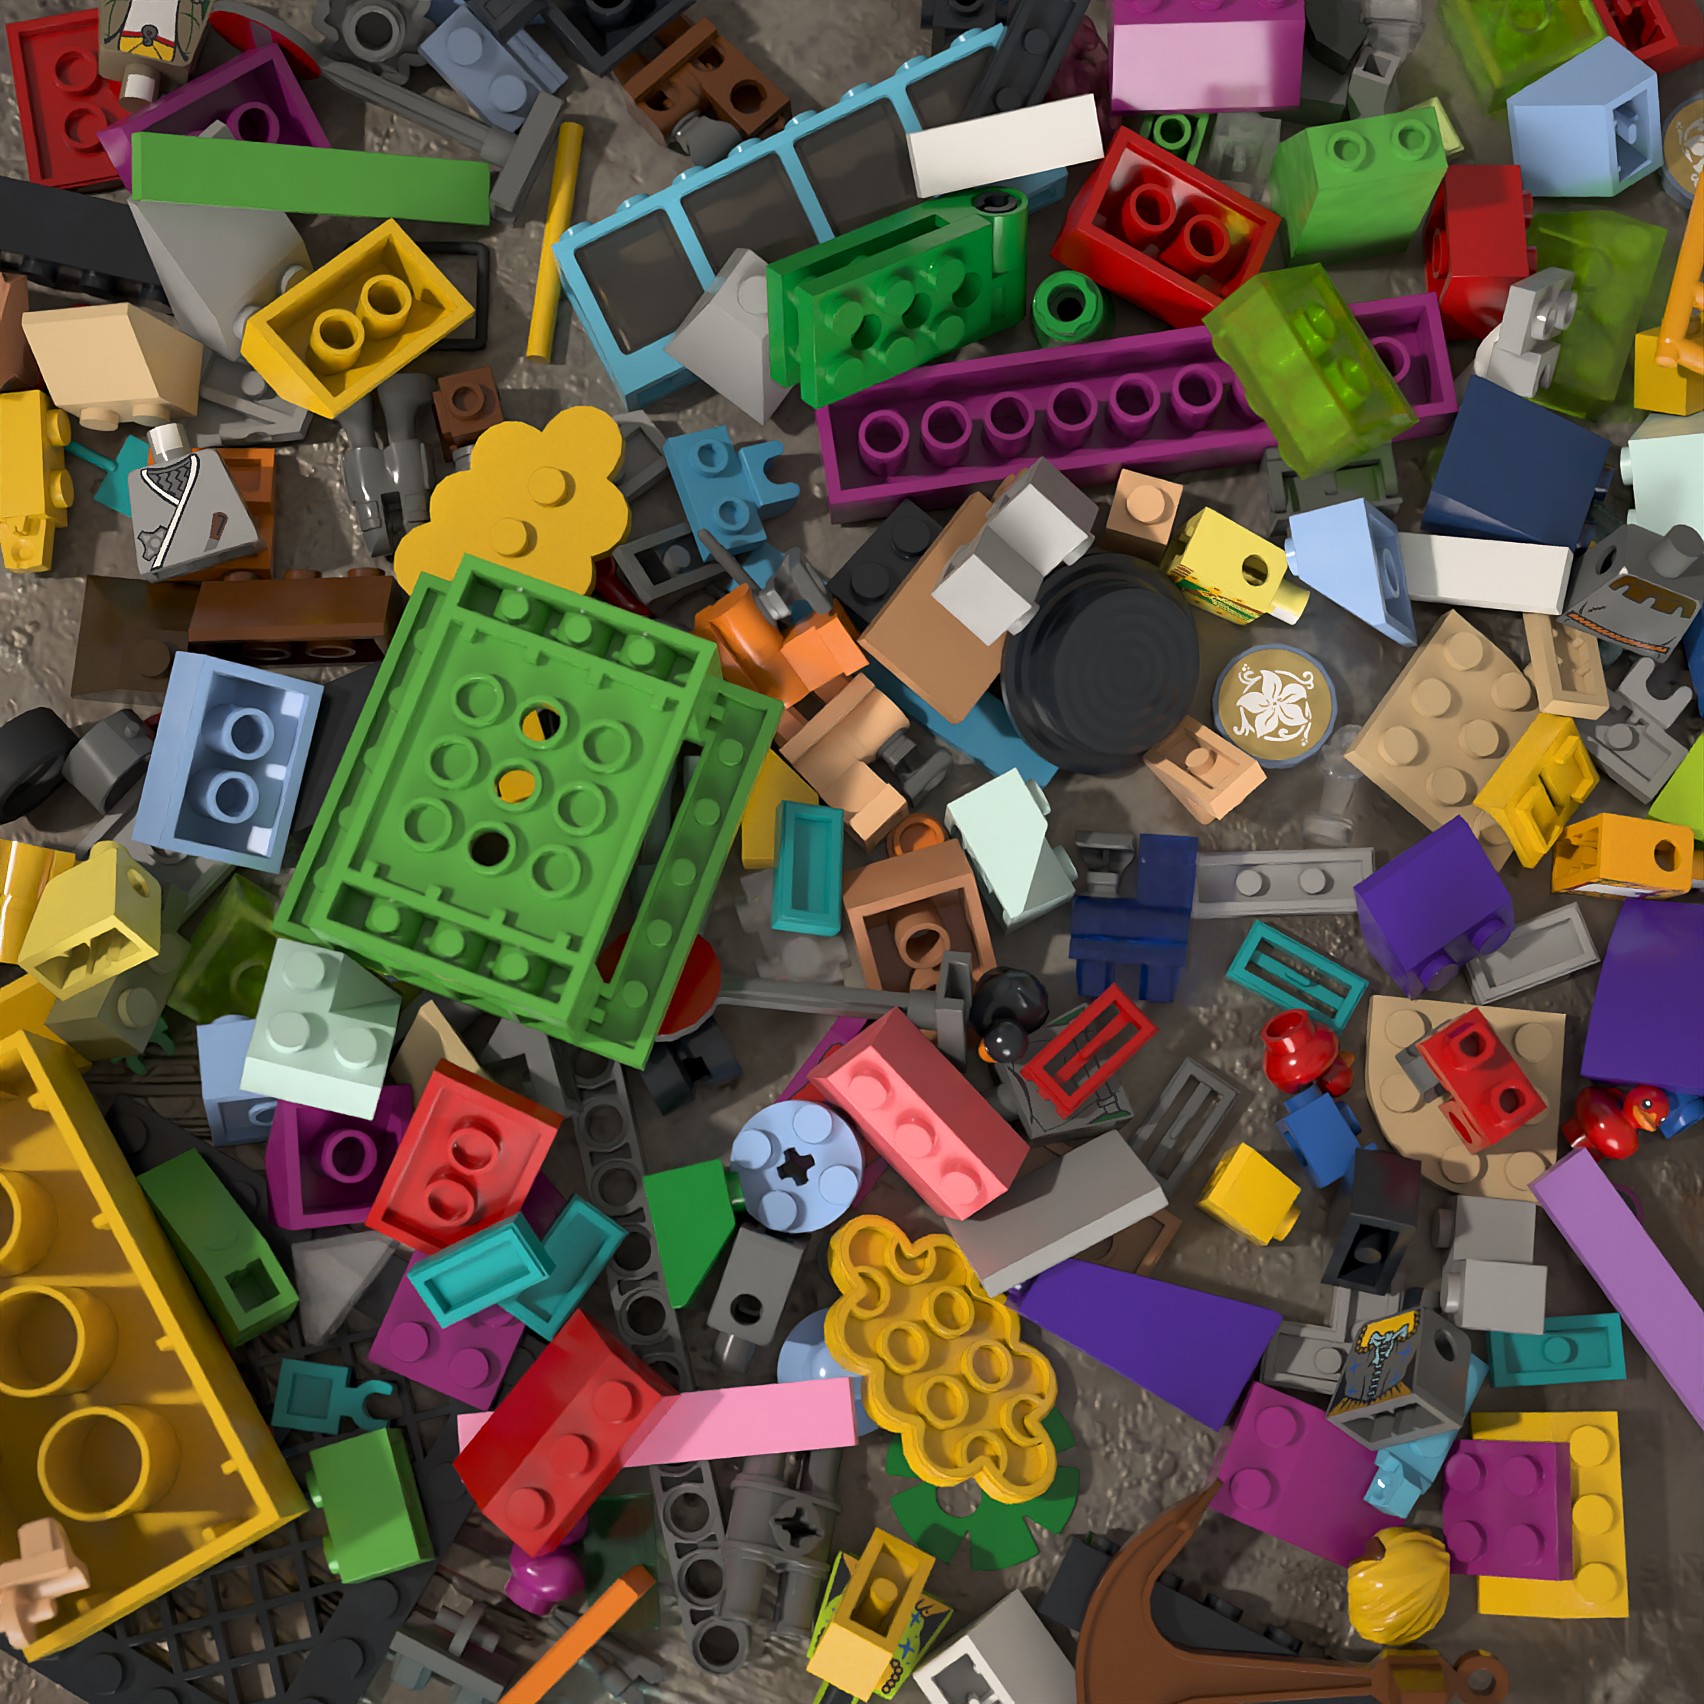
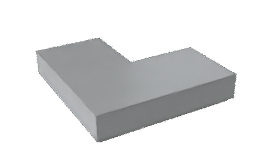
M1395 1273L1385 1297L1334 1286L1329 1327L1282 1320L1259 1360L1256 1382L1333 1395L1359 1328L1366 1322L1400 1312L1405 1273Z

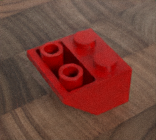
M1558 0L1582 52L1610 36L1657 73V77L1704 59V18L1695 0Z

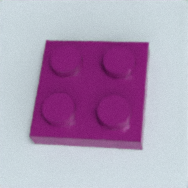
M1455 1438L1442 1463L1443 1544L1445 1545V1552H1448L1450 1555V1574L1549 1581L1573 1580L1570 1442Z

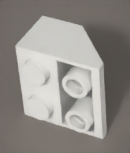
M1018 1588L920 1659L911 1672L932 1704H1077L1075 1669Z

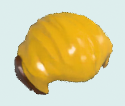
M1409 1527L1385 1528L1364 1541V1554L1347 1562L1349 1567L1347 1570L1349 1576L1347 1583L1349 1593L1348 1615L1349 1622L1362 1639H1369L1370 1642L1386 1644L1388 1646H1400L1422 1638L1439 1623L1440 1618L1443 1616L1450 1591V1555L1448 1552H1445V1545L1440 1540L1433 1538L1432 1531L1427 1527L1419 1529Z

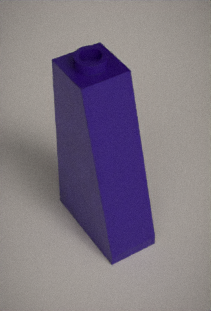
M1069 1257L1008 1289L1007 1291L1010 1294L1004 1303L1006 1307L1196 1422L1216 1432H1219L1283 1319V1316L1277 1312L1256 1304L1074 1257Z

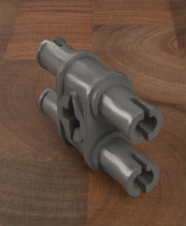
M845 1446L804 1450L795 1490L787 1489L788 1484L783 1481L787 1452L748 1455L745 1457L742 1474H736V1478L731 1481L730 1489L735 1492L726 1539L720 1540L719 1549L722 1550L721 1556L726 1558L718 1609L715 1611L714 1618L739 1625H757V1612L767 1566H776L775 1571L780 1573L773 1622L770 1625L769 1633L785 1638L811 1640V1628L821 1581H826L827 1575H831L832 1566L828 1564L836 1516H840L843 1509L840 1505L841 1500L836 1497L842 1453Z

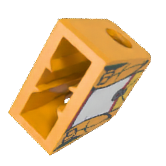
M1601 813L1564 827L1562 833L1553 844L1551 894L1624 901L1625 899L1661 901L1688 893L1691 887L1704 889V850L1694 849V832L1688 826Z

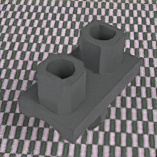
M477 1599L472 1603L465 1616L445 1605L441 1607L437 1615L416 1605L405 1624L397 1630L389 1647L397 1652L391 1679L412 1691H423L430 1681L433 1672L455 1682L456 1684L446 1704H490L491 1702L496 1704L514 1677L521 1659L498 1648L497 1645L502 1635L480 1624L488 1605Z

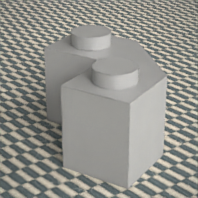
M1043 456L1040 457L987 511L984 516L988 521L979 530L977 536L968 545L963 544L959 546L945 563L930 595L988 647L1006 630L1012 635H1016L1033 619L1040 606L1035 602L1044 577L1062 560L1068 566L1075 563L1093 543L1095 536L1090 531L1099 507Z
M1455 1195L1445 1198L1444 1209H1436L1432 1226V1242L1434 1247L1442 1248L1441 1310L1447 1313L1448 1321L1457 1328L1526 1335L1543 1334L1547 1266L1533 1265L1536 1202Z

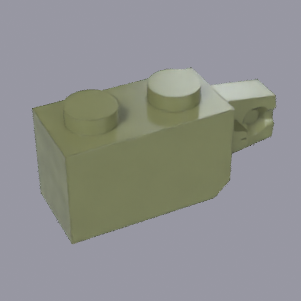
M165 882L164 885H160L161 944L159 954L67 1000L62 1001L57 997L44 1023L48 1029L88 1061L140 1055L148 1043L192 949V945L177 933L189 896L173 882Z

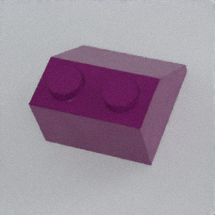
M411 1084L382 1086L372 1120L278 1099L265 1153L269 1223L288 1230L366 1222L413 1117Z

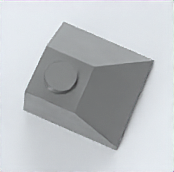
M737 247L663 348V351L764 426L793 386L784 388L771 379L766 283V265L768 263L750 249Z

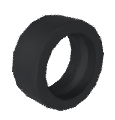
M38 707L28 710L0 727V825L15 821L29 813L50 797L66 781L61 773L62 767L69 753L80 739L50 708Z

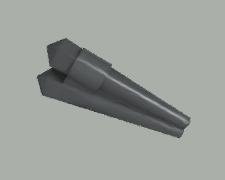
M560 1605L555 1611L556 1615L551 1616L548 1619V1623L562 1637L580 1617ZM605 1634L582 1657L600 1676L598 1681L615 1699L620 1697L626 1704H644L643 1692L632 1684L639 1676L650 1684L664 1682L661 1666L608 1634Z

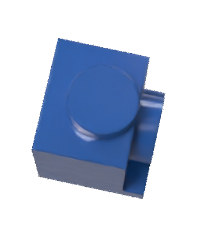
M1317 1084L1284 1102L1283 1104L1289 1115L1275 1123L1315 1190L1325 1187L1345 1175L1356 1147L1378 1150L1374 1142L1363 1147L1360 1146L1355 1136L1362 1133V1130L1349 1106L1342 1099L1334 1103L1329 1093L1327 1092L1323 1095Z

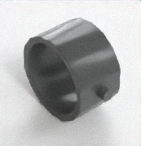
M121 709L100 721L82 737L66 758L61 773L101 815H107L147 772L156 732L132 709Z

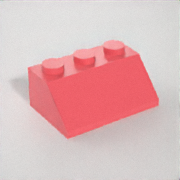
M897 1006L811 1069L806 1076L939 1216L963 1221L1009 1189L1030 1149V1146Z

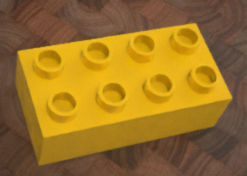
M21 1029L0 1041L1 1564L22 1559L19 1529L25 1524L46 1518H54L64 1527L72 1554L88 1567L90 1587L53 1597L57 1607V1616L36 1622L37 1634L35 1643L22 1648L28 1661L32 1662L79 1643L311 1510L68 1049L62 1043Z

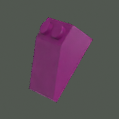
M1247 1381L1203 1487L1216 1477H1219L1224 1482L1223 1486L1213 1497L1208 1508L1347 1569L1349 1568L1347 1562L1350 1559L1365 1553L1364 1541L1370 1539L1382 1529L1404 1526L1407 1517L1400 1518L1384 1514L1363 1500L1379 1469V1466L1375 1464L1378 1450H1369L1325 1419V1411L1259 1382Z

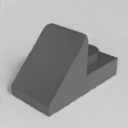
M689 521L621 545L612 552V555L638 596L655 617H663L685 594L730 576L717 560L703 562Z
M502 1018L479 1058V1066L485 1071L499 1072L527 1063L529 1071L523 1073V1086L528 1099L565 1116L564 1119L584 1113L566 1042Z

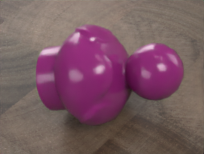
M587 1512L554 1552L532 1558L514 1543L510 1553V1565L513 1573L506 1582L504 1589L507 1595L520 1607L537 1615H548L556 1602L570 1599L583 1590L586 1580L583 1567L566 1545L577 1542L585 1534L588 1527Z

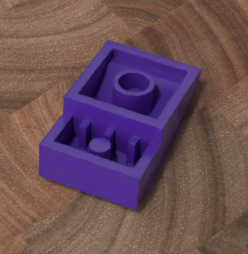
M1625 899L1600 973L1580 1075L1599 1084L1632 1088L1639 1085L1658 1087L1665 1092L1704 1096V905Z

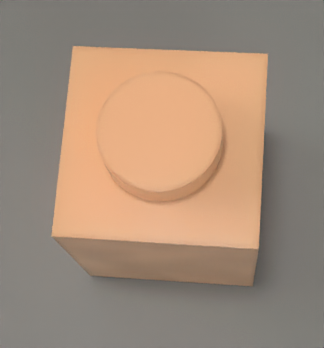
M1122 469L1100 548L1160 564L1168 543L1183 485Z

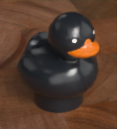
M996 967L984 973L978 980L973 994L969 1020L972 1029L982 1039L978 1051L983 1060L1005 1064L1016 1062L1023 1057L1028 1049V1035L1045 1023L1050 1013L1048 1009L1049 997L1046 987L1035 975L1025 970Z

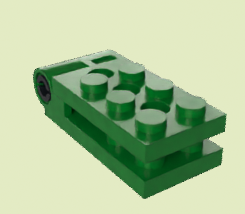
M987 186L979 189L970 187L952 191L766 265L771 379L784 388L801 382V399L817 410L1021 322L1026 316L1027 196L1015 188L1006 186Z

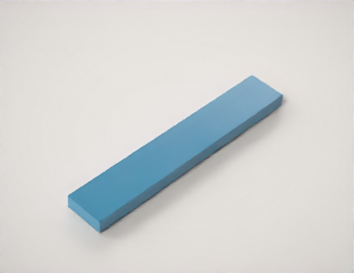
M765 542L761 548L752 551L742 567L759 587L764 589L766 581L778 570L784 553ZM732 579L726 587V592H731L739 584ZM797 600L792 604L790 616L794 620L790 625L814 611L807 600ZM869 652V664L850 674L855 678L862 672L875 685V688L885 694L907 718L995 778L1016 767L1024 782L1033 778L1042 792H1044L1060 769L1044 761L1023 742L1010 721L1005 704L987 691L983 693L961 723L952 725Z

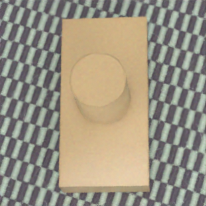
M1522 612L1531 662L1521 673L1529 682L1530 688L1538 700L1540 712L1597 720L1610 708L1597 637L1557 622L1556 615Z

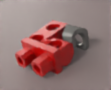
M1478 1007L1454 1019L1444 1021L1395 1055L1397 1062L1427 1104L1447 1091L1451 1092L1453 1096L1440 1104L1438 1108L1471 1155L1494 1145L1548 1108Z

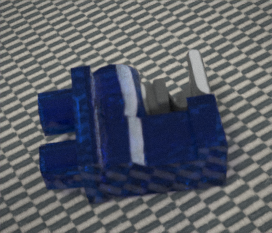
M1075 831V844L1078 846L1079 853L1089 869L1086 876V891L1073 895L1071 907V939L1068 958L1076 962L1078 995L1084 998H1098L1116 982L1117 965L1141 967L1139 1001L1174 1004L1180 984L1181 970L1189 971L1190 945L1201 853L1199 837L1140 833L1137 898H1126L1119 894V887H1121L1123 873L1136 856L1137 840L1134 834Z

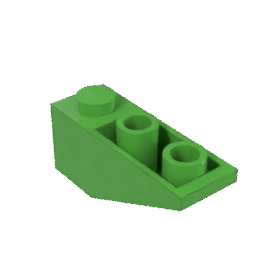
M195 1148L136 1177L173 1250L230 1350L290 1318L299 1301V1297L266 1240Z

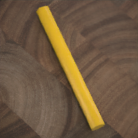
M573 122L560 124L526 359L538 364H548L551 361L562 286L551 245L559 242L561 235L570 228L584 127Z

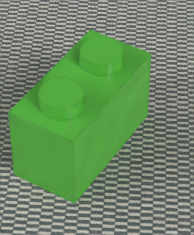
M385 1427L309 1451L313 1468L308 1469L306 1472L308 1490L314 1505L317 1508H324L330 1532L323 1536L324 1553L331 1571L334 1574L340 1573L343 1584L360 1583L435 1559L401 1429Z

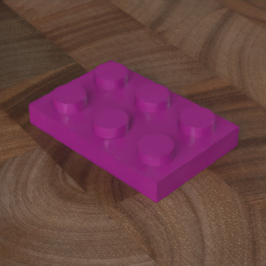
M521 1208L519 1211L537 1238L540 1239L552 1221L524 1208ZM415 1249L366 1360L480 1410L490 1412L527 1329V1325L495 1303L442 1328L406 1275L415 1263L429 1257V1255Z

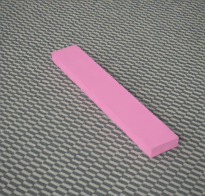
M853 1377L680 1393L681 1396L623 1467L859 1445ZM494 1411L457 1415L460 1453Z

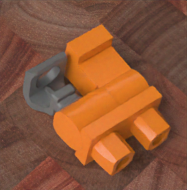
M794 547L785 552L778 570L766 581L764 589L758 592L754 589L752 590L748 583L741 584L713 606L709 605L695 614L694 629L688 632L689 634L717 643L722 675L727 682L785 702V709L791 707L809 692L843 672L846 676H849L869 664L868 651L856 642L861 636V632L836 597L832 599L831 592L799 547ZM797 600H807L814 611L780 632L777 620L785 618L792 613V604Z

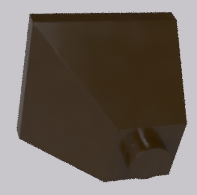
M87 574L70 696L73 699L163 707L176 651L200 654L189 642V626L201 585L163 581L151 584L148 580Z

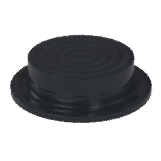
M1114 552L1082 555L1072 565L1068 566L1066 563H1063L1044 577L1035 602L1040 606L1036 615L1016 635H1012L1007 631L1001 656L1000 681L1002 696L1010 721L1023 742L1036 755L1058 768L1073 773L1099 775L1123 770L1144 759L1142 756L1165 739L1179 725L1195 698L1194 695L1200 673L1198 634L1191 609L1180 589L1168 575L1153 564L1135 556Z

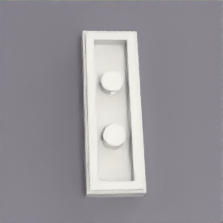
M1083 94L906 134L919 198L1104 158L1093 94Z
M1398 532L1410 600L1552 615L1562 614L1574 556L1569 547Z

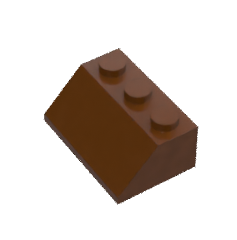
M371 567L353 568L347 571V577L323 578L321 572L307 569L290 570L284 573V579L260 580V576L252 572H227L221 575V581L202 582L189 626V642L200 654L258 669L371 665L385 658L403 615L402 589L393 575L385 576L384 570Z

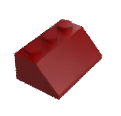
M1121 125L1104 150V158L1098 160L1072 202L1048 256L1072 270L1088 276L1095 283L1176 329L1239 320L1282 217Z
M578 1308L452 1464L481 1512L530 1557L534 1558L554 1552L681 1394L583 1308Z

